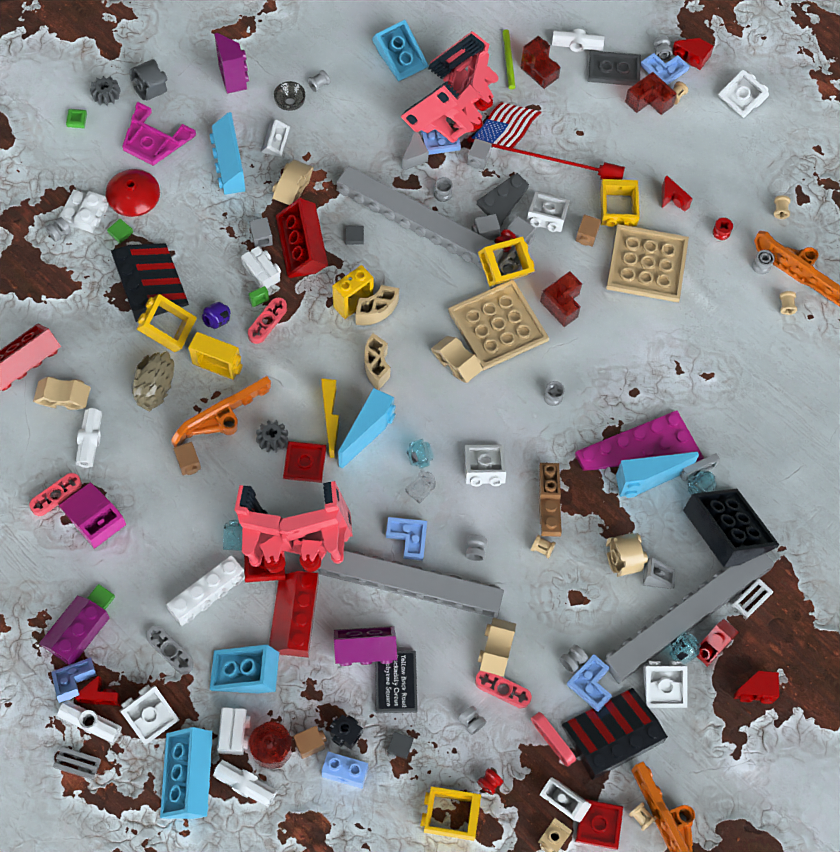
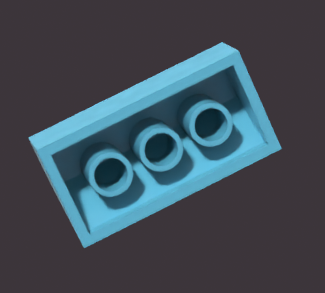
M229 112L212 125L213 133H210L211 144H215V148H212L214 159L218 158V163H215L216 172L221 174V177L218 178L219 188H223L224 195L246 191L232 113Z
M190 727L166 733L160 818L196 819L207 817L213 731Z

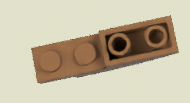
M540 463L541 536L561 537L562 533L559 463Z

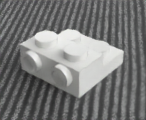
M742 70L718 94L724 102L743 118L769 96L768 87L762 82H757L755 80L756 77L751 72L747 73L745 70Z
M73 189L59 217H62L69 226L93 233L94 229L100 224L102 214L107 211L108 202L103 195L88 191L86 194Z
M535 192L526 222L535 228L543 227L551 232H561L570 200Z
M465 445L466 484L480 486L482 483H490L492 486H499L501 483H505L506 467L503 445Z
M651 660L649 665H644L645 704L649 708H687V666L681 665V661L676 660L669 661V665H661V661Z
M149 685L138 692L140 696L133 700L131 697L121 704L123 708L119 710L144 745L179 721V718L157 687H150Z

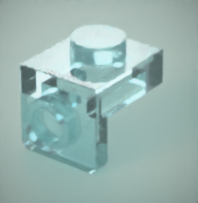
M230 520L229 523L224 525L223 550L242 551L243 527L239 520Z

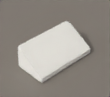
M274 119L269 124L261 152L282 156L290 127Z

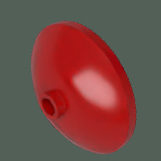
M129 169L116 174L106 187V199L109 206L116 213L123 216L135 217L146 214L156 206L160 198V188L155 177L140 169Z

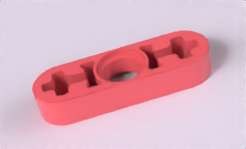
M274 298L248 329V337L252 343L259 344L263 342L285 315L287 304L283 298ZM275 305H276V306L282 305V309H281V308H278V309L275 311ZM265 317L273 319L270 324H264L262 320ZM259 330H260V336H259V335H256V336L254 337V336H253V333H258Z
M69 473L35 496L30 501V509L33 514L43 516L78 492L82 486L79 476L75 473ZM69 481H75L76 485L72 486L71 484H69ZM62 485H64V488H66L67 492H64L63 488L61 487ZM55 490L61 491V496L57 499L50 497L51 493ZM45 497L48 498L50 504L45 500ZM36 504H42L43 508H37Z
M480 671L476 675L475 684L480 690L518 708H526L530 704L532 696L528 689L499 675ZM485 676H487L488 681L491 683H493L494 680H497L494 686V690L490 689L492 687V684L486 682L485 685L481 684L482 680L480 679V677L484 678ZM500 684H506L509 687V692L501 694L498 692L497 687ZM513 689H516L514 694L518 696H521V694H525L526 700H523L521 703L518 701L519 697L513 695L512 699L509 697L511 696Z
M541 712L531 717L535 728L562 763L567 767L576 761L574 753Z

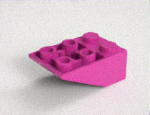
M91 482L59 505L60 509L94 549L126 526L120 512Z

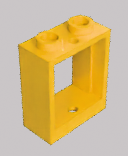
M602 179L600 187L601 225L613 227L620 224L637 227L640 217L638 180ZM606 195L631 196L632 214H607Z
M523 236L487 246L478 251L489 287L527 276L535 271L534 262L530 258L528 245L524 241ZM514 245L523 270L501 276L493 251Z
M360 265L332 285L333 307L344 319L356 312L359 298L373 296L374 277L363 265Z
M160 294L153 298L150 297L145 305L147 307L145 313H142L138 319L139 325L136 330L174 353L181 350L197 317ZM158 306L182 320L174 338L150 324Z
M196 332L189 345L192 364L234 380L236 374L239 375L243 367L239 348Z
M431 786L430 792L425 793L424 805H428L427 814L422 813L420 825L424 826V833L474 841L481 794ZM434 797L471 802L467 832L430 826Z

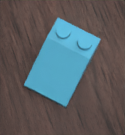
M406 20L375 34L372 38L380 56L398 82L429 67Z
M267 644L214 650L210 690L256 694L276 692L279 652Z

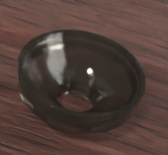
M292 81L283 82L274 90L275 103L283 110H296L305 102V90L299 83ZM291 98L295 100V103L289 105L285 101Z

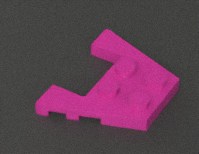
M137 102L136 110L132 115V122L122 147L123 151L154 166L194 138L196 130L182 124L173 137L144 123L152 113L150 107Z

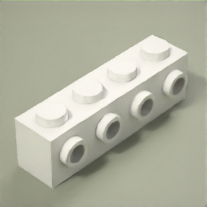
M231 555L167 603L169 612L180 626L189 623L198 613L209 608L215 600L222 598L231 588L239 585L245 578L244 569Z

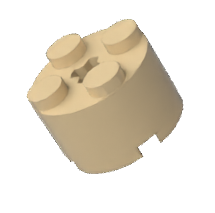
M629 533L608 538L606 547L610 546V552L607 553V559L612 572L618 573L617 577L643 571L644 564L648 562L647 553L643 551L641 546L642 541L639 533Z

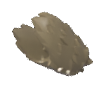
M168 351L161 355L159 352L154 353L150 357L146 355L137 365L132 387L133 398L139 407L149 412L164 402L163 399L168 395L167 391L171 388L174 375V361L170 359Z

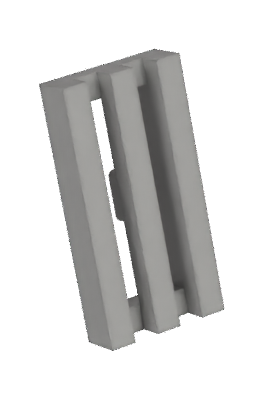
M715 453L683 468L680 474L681 479L687 481L690 478H694V474L699 470L701 471L697 476L715 468L720 460L719 456Z
M60 747L59 755L57 754V760L53 765L55 769L94 780L101 762L100 758ZM64 754H68L77 758L95 763V765L93 766L71 758L64 757ZM61 761L92 770L90 774L61 765Z

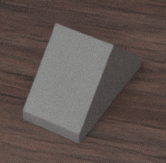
M414 132L402 159L403 170L428 162L429 151L418 132Z
M653 557L648 558V562L644 566L643 586L674 589L675 570Z

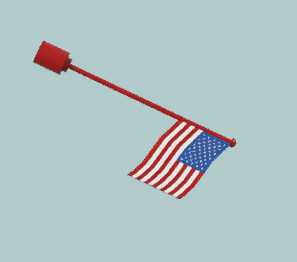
M501 102L498 104L480 130L473 137H468L467 139L468 143H474L475 138L492 143V147L598 171V175L601 176L600 180H622L625 171L624 166L607 162L596 168L513 148L523 138L535 118L542 112Z

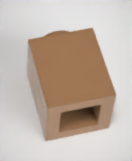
M584 215L577 233L576 242L593 247L601 220Z
M192 442L173 448L182 475H192L201 469Z
M317 726L293 736L302 759L325 749L324 743L327 742L323 730L318 731Z

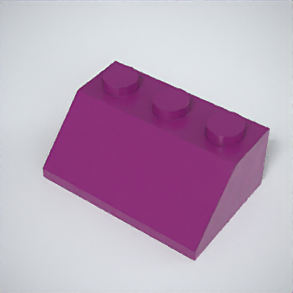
M215 33L218 65L227 94L247 90L246 82H249L245 61L247 60L245 50H241L238 42Z
M77 595L40 641L39 645L66 664H74L110 618L106 610L91 600Z
M395 627L334 630L335 664L350 666L352 663L360 662L361 665H370L376 661H381L382 664H390L393 660H397Z

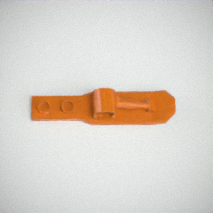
M759 231L754 241L758 252L761 250L772 252L775 257L773 265L801 284L810 286L840 307V285L813 267L819 256L816 249L807 247L799 251L783 246L766 231Z
M268 376L185 421L172 437V445L178 447L187 438L198 434L220 432L225 435H233L237 431L238 420L232 410L242 404L244 406L248 405L258 395L263 396L268 393L271 388V381ZM227 421H231L234 423V425L232 427H226L224 423Z
M644 761L636 764L631 771L651 810L652 816L657 818L655 823L669 851L693 852L691 827L695 819L694 810L689 805H681L669 811L662 799L660 788L655 785L652 779L653 775L650 768L645 765ZM679 813H683L686 816V821L680 818Z

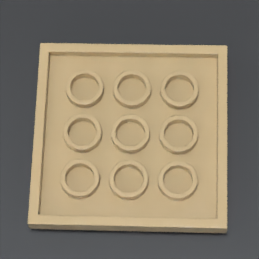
M617 224L606 289L679 303L689 237Z
M514 279L448 308L450 316L470 350L480 359L483 371L549 341L547 333Z

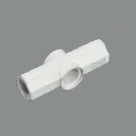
M574 29L572 32L554 30L552 45L570 47L574 52H582L584 49L603 51L605 36L586 34L582 29Z
M95 408L85 410L82 429L80 428L78 431V451L75 463L82 468L93 467L96 447H99L102 411Z
M67 700L62 703L57 715L58 718L83 729L86 733H92L112 744L118 739L122 729L121 726L96 715L95 712L86 710ZM88 718H94L92 725L85 726V721Z
M224 760L217 765L213 777L231 786L238 794L246 798L250 797L267 808L273 802L277 790L259 781L258 777L244 769L240 770Z

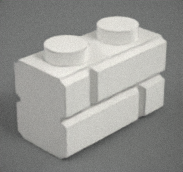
M257 246L251 252L241 256L242 265L259 288L265 286L268 289L271 285L273 286L280 281L281 270L276 263L273 264L270 261L269 253L266 250L263 251L260 246Z
M221 709L217 745L219 754L244 755V749H248L249 736H246V728L251 726V716H248L246 709Z
M552 777L540 793V796L577 822L583 819L591 807L589 802Z

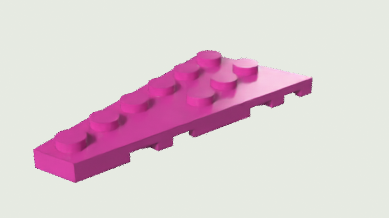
M678 410L575 452V456L583 471L618 467L621 460L691 452L699 453L696 462L704 459Z

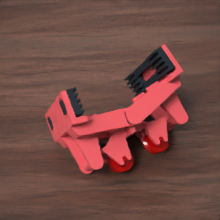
M471 31L433 59L428 70L431 69V72L437 74L438 77L440 76L441 79L443 78L445 83L405 110L401 118L415 132L422 130L429 133L436 129L452 143L456 142L466 132H475L477 129H480L482 127V115L478 109L486 111L493 105L492 98L494 96L488 85L496 83L499 79L498 75L488 66V49L490 44ZM447 117L454 121L453 127L459 128L458 130L453 131L446 121Z
M335 481L323 483L325 509L287 518L269 515L265 509H262L255 498L256 493L251 486L239 485L235 511L239 523L243 527L242 553L248 556L249 563L254 567L259 566L264 554L263 562L267 570L271 573L281 572L286 564L284 551L300 554V564L308 572H314L319 569L327 551L331 553V559L334 563H341L344 560V544L353 534L351 512Z

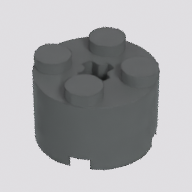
M155 59L130 69V79L135 81L136 86H134V89L142 100L147 101L167 92L165 84L167 76L164 71H160Z

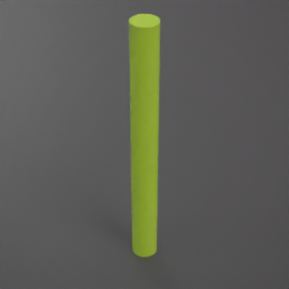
M508 29L503 30L508 87L509 89H515L510 33Z

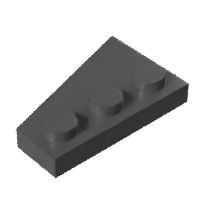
M516 173L478 199L476 205L487 216L496 214L499 226L501 227L506 217L510 215L513 207L527 191L529 184Z

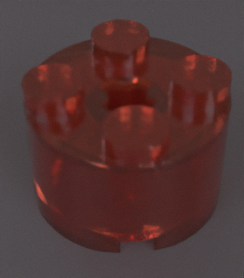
M271 721L265 722L256 727L250 735V751L254 761L259 766L266 769L281 768L290 759L293 750L292 740L288 730L282 724ZM271 742H274L275 747L268 749L267 745H270Z

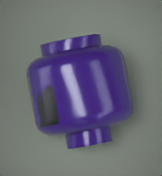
M215 302L204 308L202 320L207 327L217 329L229 322L231 312L227 305Z

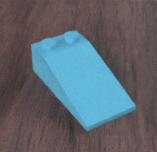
M373 388L338 451L340 468L346 466L382 433L388 423L392 424L396 415L394 413L396 408L394 397Z
M691 452L621 460L616 473L620 497H635L680 476L683 468L696 462L699 453Z

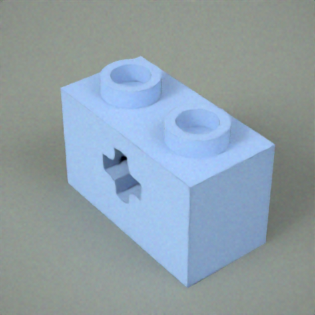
M327 752L322 769V777L363 789L368 772V763Z

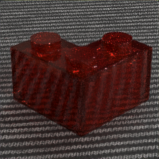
M537 36L523 46L520 68L545 89L559 78L561 67L557 62L549 58V43L540 36Z
M652 72L628 89L625 103L636 113L650 104L662 115L674 106L677 93Z
M571 271L544 289L540 299L544 307L563 327L578 318L581 308L574 298L580 295L582 283Z

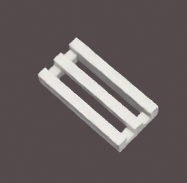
M758 578L731 606L736 608L737 612L742 614L746 620L772 595L773 591ZM760 585L761 588L741 607L739 603L753 589ZM764 590L767 592L748 612L745 611Z

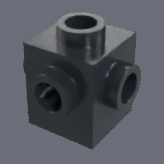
M342 714L339 719L335 718L329 727L331 729L330 735L333 737L331 740L338 746L342 747L344 745L352 750L363 734V728L350 715L346 717Z

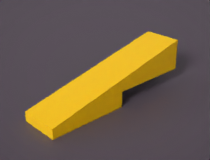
M321 378L330 458H335L339 415H333L337 384L336 380Z

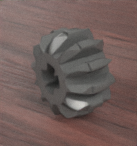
M104 75L102 79L96 77V82H92L90 88L93 100L98 102L99 105L105 103L108 106L110 102L114 104L115 100L119 99L121 92L118 82L113 80L111 76L105 78Z
M268 420L267 425L261 423L260 429L256 431V442L260 443L261 449L266 448V452L269 453L271 449H274V452L277 453L278 447L284 449V443H288V430H284V424L278 425L277 420L273 424Z

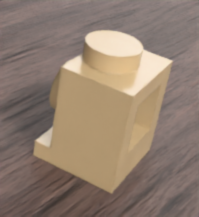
M554 818L538 841L541 844L540 848L545 852H558L572 830ZM551 834H556L558 836V840H552Z

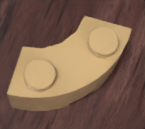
M295 159L290 163H286L279 182H276L273 186L272 192L274 195L272 199L288 205L299 199L303 190L309 184L314 167Z
M381 285L379 291L373 296L359 298L356 310V325H371L387 318L398 304L399 288Z
M372 333L365 347V372L371 384L379 390L390 378L391 367L385 361L388 343Z
M446 336L431 348L444 367L448 365L453 372V376L465 383H468L483 370L478 356L466 350L457 337Z
M46 377L38 381L33 402L51 408H56L59 405L67 407V410L86 408L91 387L77 379L62 381L54 377Z
M493 618L492 624H487L485 636H488L485 651L480 650L478 662L481 663L480 671L504 677L516 623Z

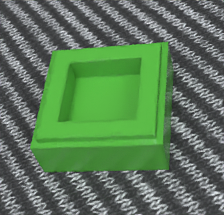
M69 109L66 121L67 127L85 128L87 111Z
M119 219L107 229V232L121 244L133 233V229L122 219Z
M265 286L248 293L252 307L269 301L268 290Z
M98 584L87 599L105 610L113 601L115 595Z

